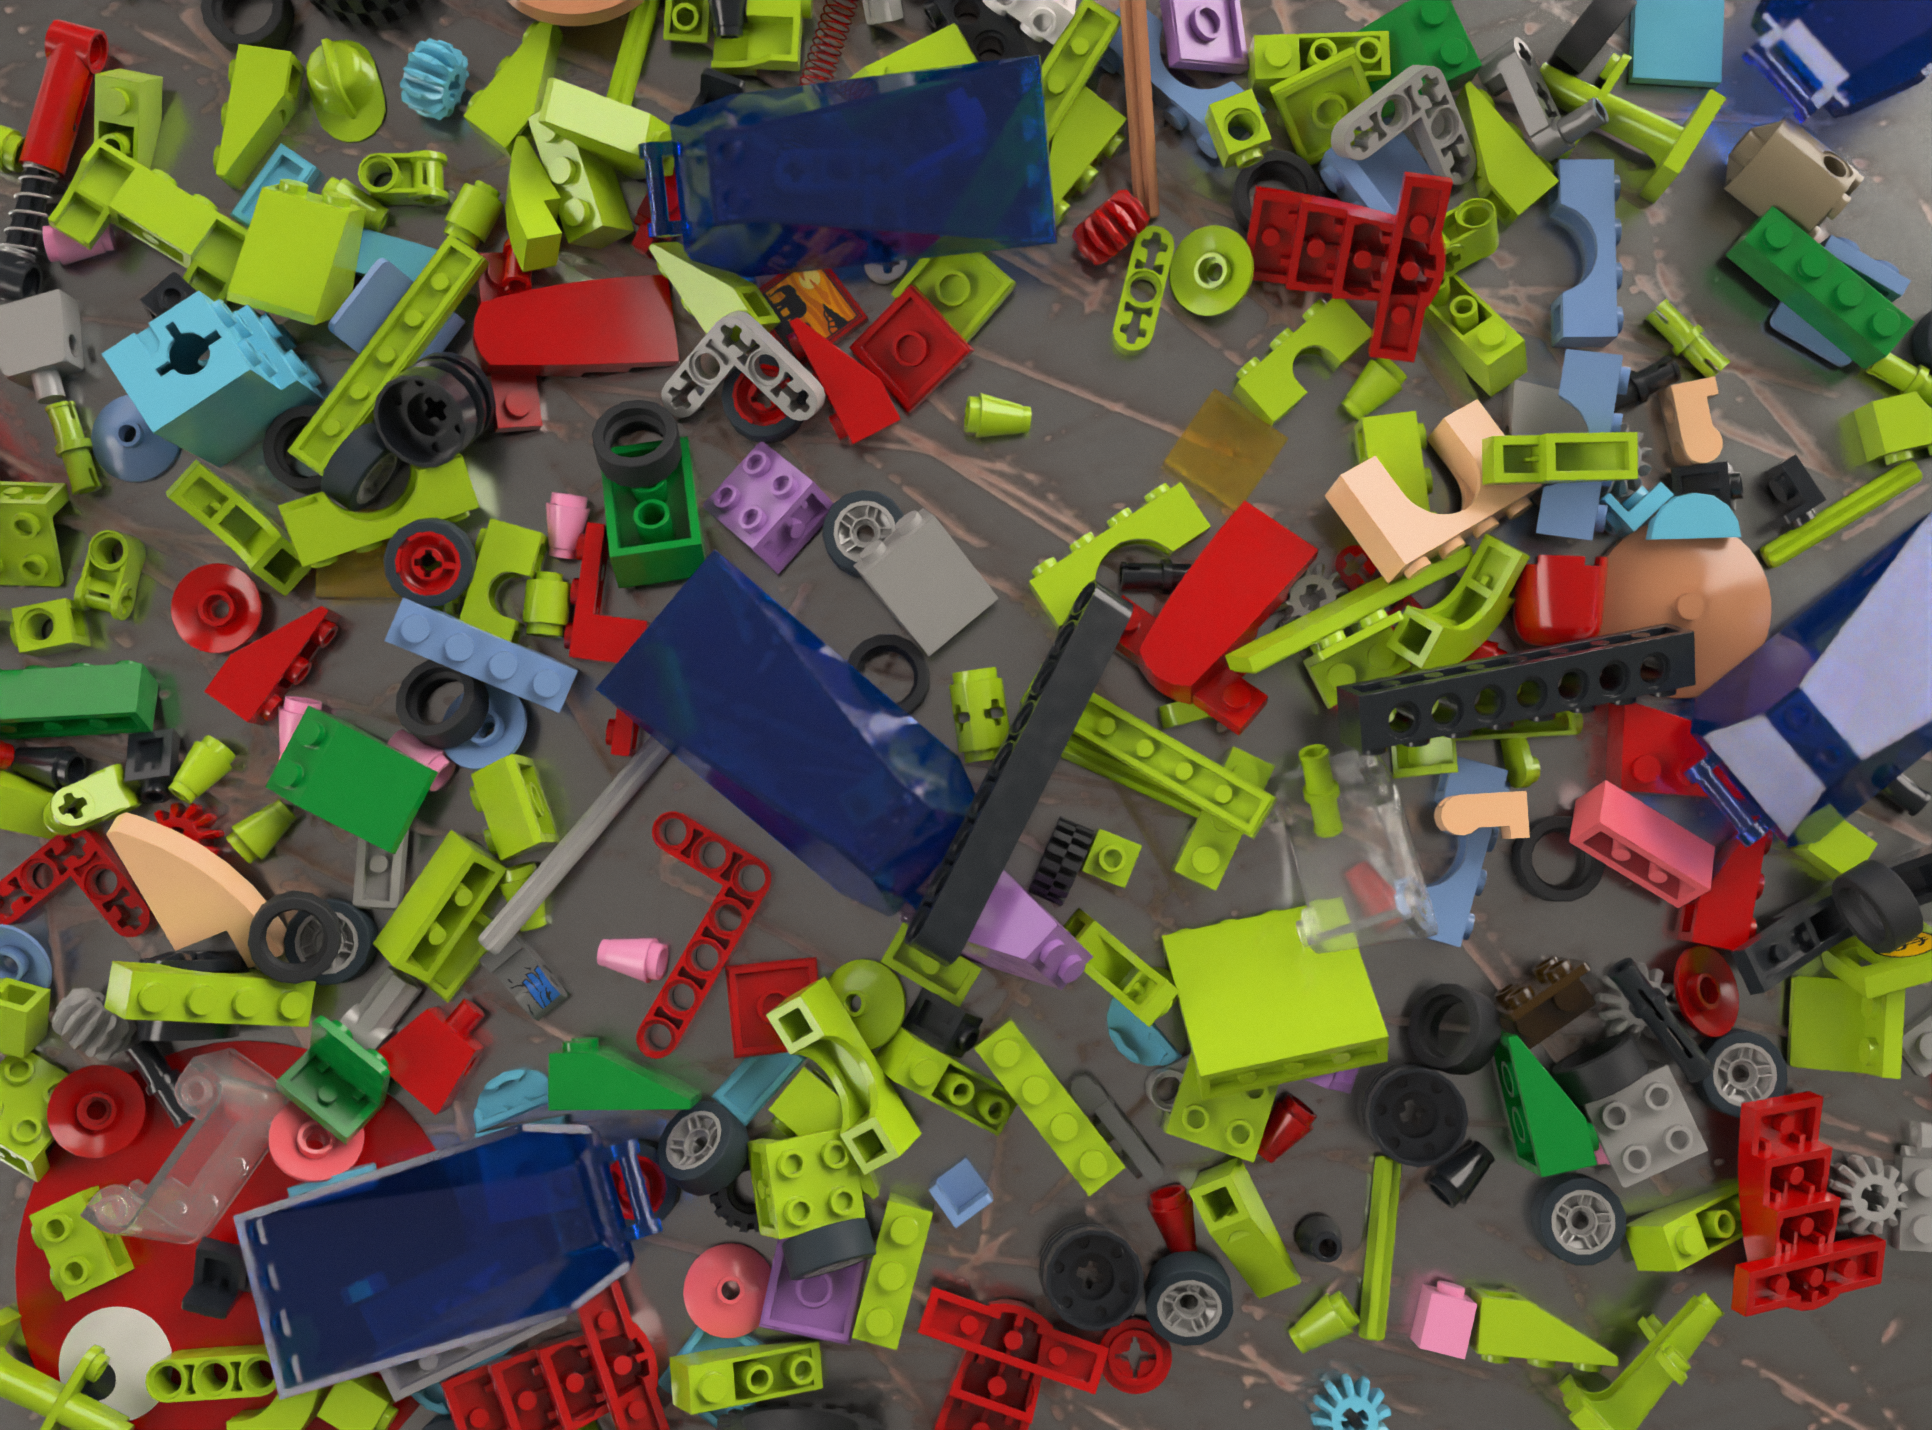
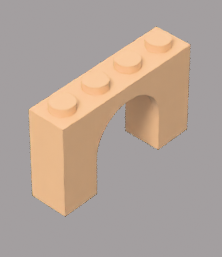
M1478 399L1444 417L1427 438V441L1459 484L1462 494L1460 512L1436 514L1416 506L1403 494L1376 456L1341 474L1325 495L1328 502L1388 584L1403 575L1408 580L1415 578L1432 564L1429 561L1437 555H1440L1443 560L1449 558L1465 546L1464 540L1473 535L1476 540H1479L1486 533L1489 534L1499 526L1500 523L1497 520L1507 516L1511 521L1522 515L1533 505L1530 498L1542 484L1482 485V439L1505 435Z

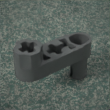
M1518 37L1511 39L1480 60L1482 66L1477 74L1482 85L1495 97L1509 90L1537 151L1548 162L1574 148L1575 141L1609 122L1606 109L1594 97L1561 118L1533 54L1528 46Z

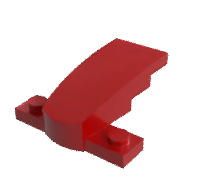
M1404 171L1396 215L1335 199L1256 186L1246 239L1254 262L1252 280L1285 284L1286 289L1331 293L1333 299L1378 301L1368 347L1369 357L1414 363L1426 307H1429L1435 298L1444 277L1446 245L1442 231L1453 181L1450 177Z
M503 252L478 253L490 264L475 283L478 311L475 315L473 326V348L481 370L488 377L493 387L496 403L493 416L495 433L541 429L543 424L536 376L581 377L584 372H628L632 367L676 366L680 361L669 281L662 274L587 280L509 294L505 291V287H502L506 265Z
M1244 500L1192 564L1157 618L1124 595L1121 596L1133 604V613L1115 649L1139 665V669L1144 677L1159 692L1179 702L1189 705L1193 703L1240 736L1267 705L1268 695L1227 668L1228 663L1225 655L1252 642L1257 637L1258 628L1287 599L1289 589L1317 559L1319 549Z
M1811 1091L1741 1103L1738 1184L1741 1226L1747 1262L1735 1265L1731 1309L1744 1317L1784 1307L1799 1311L1815 1310L1827 1305L1841 1293L1878 1285L1882 1281L1886 1240L1871 1233L1834 1242L1841 1198L1827 1191L1833 1147L1818 1141L1824 1097Z
M609 1266L566 1284L582 1331L521 1349L439 1381L456 1430H578L611 1412L616 1430H670L656 1390L658 1387V1366L655 1352L646 1334L632 1321L614 1267Z
M931 1287L917 1333L964 1349L941 1403L932 1430H1028L1029 1425L1032 1424L1042 1376L1095 1395L1109 1348L1053 1329V1325L1037 1309L1022 1301L999 1299L988 1301L984 1305Z

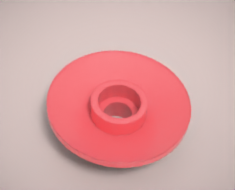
M292 1101L276 1114L268 1135L269 1151L276 1165L290 1177L313 1183L328 1181L333 1178L331 1176L350 1170L358 1160L364 1144L363 1128L345 1145ZM310 1140H319L323 1144V1148L313 1150L308 1148L306 1143Z
M734 1243L717 1245L703 1252L689 1268L683 1287L685 1307L693 1322L704 1332L719 1338H737L757 1329L771 1273V1268L767 1261L752 1248ZM727 1281H733L739 1286V1294L733 1300H728L722 1295V1286Z

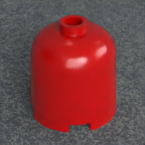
M1538 555L1537 564H1526L1513 587V598L1516 599L1513 603L1514 630L1519 638L1527 644L1544 647L1597 637L1603 624L1608 557H1595V565L1591 566L1585 565V556Z

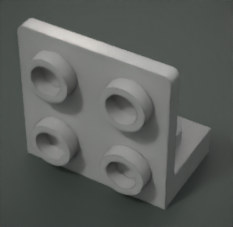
M1653 1059L1646 1061L1648 1063V1071L1630 1086L1601 1100L1582 1105L1590 1123L1595 1128L1598 1140L1619 1184L1625 1188L1708 1151L1669 1066Z

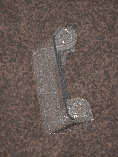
M1352 749L1329 757L1333 779L1338 781L1340 788L1337 802L1341 822L1344 827L1340 834L1330 838L1318 837L1314 833L1310 804L1304 800L1302 788L1305 785L1302 767L1269 778L1270 794L1278 799L1269 816L1274 823L1281 822L1289 833L1307 908L1301 911L1302 919L1296 921L1298 935L1305 948L1310 947L1315 953L1321 954L1421 940L1438 934L1436 917L1402 798L1392 772L1380 755H1361L1357 749Z
M234 1048L193 1057L177 1080L175 1097L182 1109L193 1116L195 1120L150 1184H145L137 1179L131 1181L128 1187L122 1184H113L105 1187L94 1195L80 1216L99 1230L109 1234L176 1244H192L202 1240L204 1236L206 1237L212 1232L269 1152L268 1135L274 1117L281 1113L284 1106L291 1102V1100L276 1089V1078Z

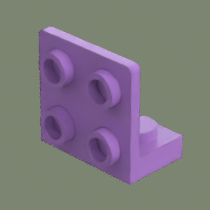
M759 442L703 503V508L743 541L773 571L779 574L824 525V519L834 503L814 481L766 443Z

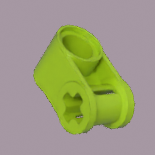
M420 150L410 153H374L365 157L359 165V181L369 195L382 205L441 206L449 202V193L444 191L443 168L448 165V156L444 153L431 150ZM386 172L392 173V179L387 185L382 187L373 186L374 180L378 175Z
M1472 198L1446 213L1442 231L1446 245V266L1443 279L1447 276H1453L1459 270L1490 256L1497 250L1499 246L1497 214L1494 204L1489 200Z
M104 530L92 537L81 577L75 587L74 604L77 609L87 611L93 608L111 613L112 618L119 621H124L129 617L136 601V590L143 564L146 560V549L139 538L114 530ZM118 542H121L124 549L123 555L115 563L112 559V549ZM101 593L108 594L110 598L102 597Z
M121 763L99 770L85 779L57 791L44 808L43 820L50 831L57 835L67 836L100 822L115 819L118 815L138 808L142 805L139 796L124 782L125 769ZM63 805L66 808L75 807L78 813L74 817L70 813L62 815L59 809Z

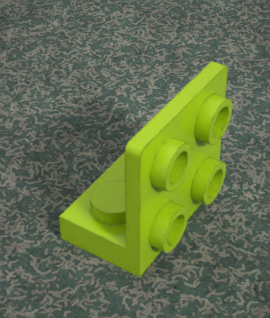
M0 481V585L58 587L64 582L52 517L70 500L67 483Z
M1383 608L1351 625L1350 627L1354 632L1353 635L1346 637L1344 631L1340 630L1310 646L1314 655L1303 660V663L1327 709L1337 705L1336 686L1393 676L1411 667L1407 659L1386 647L1393 633L1391 625L1404 619L1401 611L1388 616Z
M1794 975L1791 978L1787 1065L1795 1068L1855 1072L1881 1078L1901 1079L1906 988L1867 999L1841 979Z
M1191 1051L1171 1112H1164L1160 1128L1167 1134L1254 1163L1279 1084L1202 1101L1198 1087L1197 1069Z
M30 1052L24 1059L16 1056H6L0 1062V1160L34 1181L39 1182L50 1169L45 1150L55 1140L47 1122L49 1099L56 1086L68 1073Z
M842 1127L783 1140L761 1138L747 1142L760 1235L780 1240L836 1222L865 1218L858 1164L840 1136Z

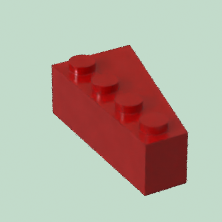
M1609 703L1605 780L1626 793L1779 804L1806 802L1807 756L1642 704L1613 705Z

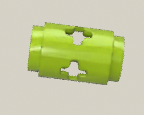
M996 667L952 673L953 685H949L958 751L959 753H964L965 763L992 760L995 758L1010 729L1003 679L998 678ZM1001 708L1002 717L992 718L991 709ZM968 712L970 721L960 723L959 714Z

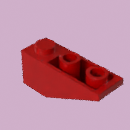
M798 317L789 321V326L793 332L786 335V338L796 358L799 360L806 357L814 372L812 375L823 386L825 397H827L834 411V414L828 416V419L840 441L848 438L852 446L901 420L879 377Z
M320 606L239 649L228 657L204 692L248 723L263 726L266 721L271 722L279 715L278 707L284 706L283 697L291 686L299 684L309 673L312 663L309 661L319 647L324 648L333 640L338 631L336 624L342 616L334 610Z
M1762 815L1745 816L1714 857L1711 890L1683 905L1677 940L1733 951L1755 936L1757 923L1756 919L1753 918L1755 901L1761 897L1764 890L1765 878L1764 874L1761 873L1763 857L1769 852L1773 840V832L1769 828L1771 817Z

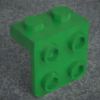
M319 1015L312 1022L309 1049L276 1081V1089L346 1145L384 1106L390 1079L389 1065L385 1058L376 1050L371 1048L365 1050L355 1042L352 1033L344 1024L338 1020L329 1021L326 1017Z

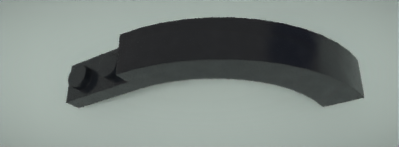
M1932 844L1882 863L1904 881L1919 906L1932 902ZM1831 885L1771 918L1773 922L1771 926L1731 951V954L1750 995L1767 992L1804 965L1854 934L1845 924L1836 908Z

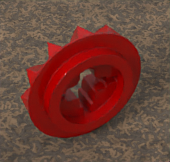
M1133 1317L1129 1320H1124L1118 1326L1110 1328L1106 1334L1102 1335L1100 1345L1109 1348L1102 1374L1114 1388L1129 1394H1142L1155 1389L1165 1380L1172 1363L1171 1346L1167 1340L1153 1330L1148 1321ZM1133 1337H1136L1141 1351L1154 1354L1147 1355V1358L1139 1359V1366H1136V1374H1133L1128 1358H1121V1355H1115L1129 1351L1131 1343H1133Z

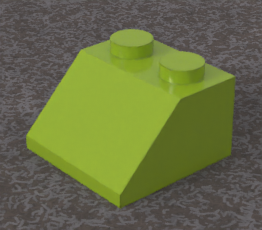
M510 754L471 774L474 786L469 787L470 797L477 812H484L489 827L484 830V837L492 855L498 854L500 861H511L559 844L560 839L532 758Z

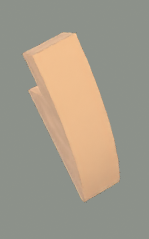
M127 812L118 815L106 835L174 950L177 951L227 931L248 968L256 966L251 958L248 947L250 926L261 905L267 902L257 889L226 861L203 845L179 832ZM278 916L272 920L266 934L268 949L275 957L283 955L285 950L284 937L287 930Z

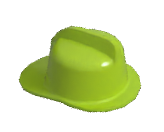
M329 38L321 39L322 45L311 53L306 65L307 85L316 116L322 128L333 138L347 143L361 142L375 134L382 125L386 113L385 96L375 62L370 52L358 42L347 39L331 41Z

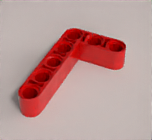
M677 811L665 812L654 821L652 838L655 844L661 850L721 884L722 888L638 1028L636 1044L645 1056L652 1059L664 1058L676 1051L681 1045L722 976L725 966L729 964L768 898L776 881L775 871L772 865L765 859L692 816ZM674 819L681 820L686 827L685 839L677 845L670 844L666 840L664 832L666 825ZM712 842L720 843L726 852L723 864L717 868L709 867L703 859L705 847ZM750 865L759 866L765 874L764 885L757 891L748 890L742 882L743 871ZM727 904L736 906L742 916L741 923L735 930H727L719 922L720 910ZM703 944L711 945L718 953V962L713 969L706 970L700 967L696 961L697 949ZM678 984L687 985L694 992L695 1000L689 1009H682L673 1001L672 993ZM654 1024L664 1025L669 1030L671 1041L667 1048H658L651 1043L649 1032Z

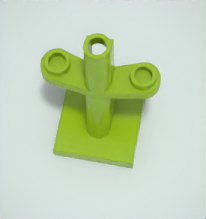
M1616 53L1612 54L1598 76L1606 81L1601 89L1544 62L1540 72L1557 107L1571 113L1587 103L1589 99L1597 98L1603 104L1609 117V122L1598 128L1642 150L1652 158L1656 168L1639 195L1655 204L1681 172L1726 100L1725 96L1710 89L1681 126L1610 93L1632 58L1628 54L1623 53L1622 57ZM1574 148L1559 156L1558 159H1568Z
M1520 685V687L1518 688L1517 695L1519 694V692H1520V690H1521V685ZM1438 700L1435 702L1432 708V714L1437 709ZM1396 708L1391 712L1389 716V723L1395 717ZM1564 711L1555 713V719L1550 721L1536 722L1524 719L1515 721L1514 727L1510 729L1491 730L1486 727L1472 730L1473 734L1466 738L1440 736L1430 738V744L1421 747H1407L1402 744L1391 746L1393 777L1411 778L1457 773L1456 742L1500 740L1505 769L1508 770V782L1514 788H1527L1532 783L1538 781L1541 772L1538 759L1531 755L1527 738L1578 735L1583 729V716L1581 713Z
M1704 1291L1698 1297L1694 1294L1666 1325L1654 1313L1647 1318L1642 1315L1637 1324L1650 1343L1608 1388L1599 1392H1589L1571 1373L1557 1384L1558 1388L1565 1395L1562 1398L1564 1405L1572 1412L1569 1415L1570 1420L1580 1430H1637L1672 1381L1675 1380L1682 1386L1687 1380L1686 1372L1691 1369L1687 1361L1716 1322L1725 1315L1723 1310Z
M8 1306L0 1310V1397L46 1417L40 1430H60L62 1425L72 1430H134L135 1425L128 1422L130 1417L81 1393L88 1380L95 1382L106 1369L110 1357L104 1354L105 1348L96 1344L93 1345L82 1357L65 1385L8 1354L5 1347L18 1326L22 1315Z

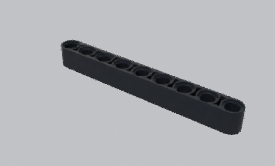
M1095 580L1089 582L1076 598L906 931L905 943L946 967L953 964L963 951L1133 613V604Z

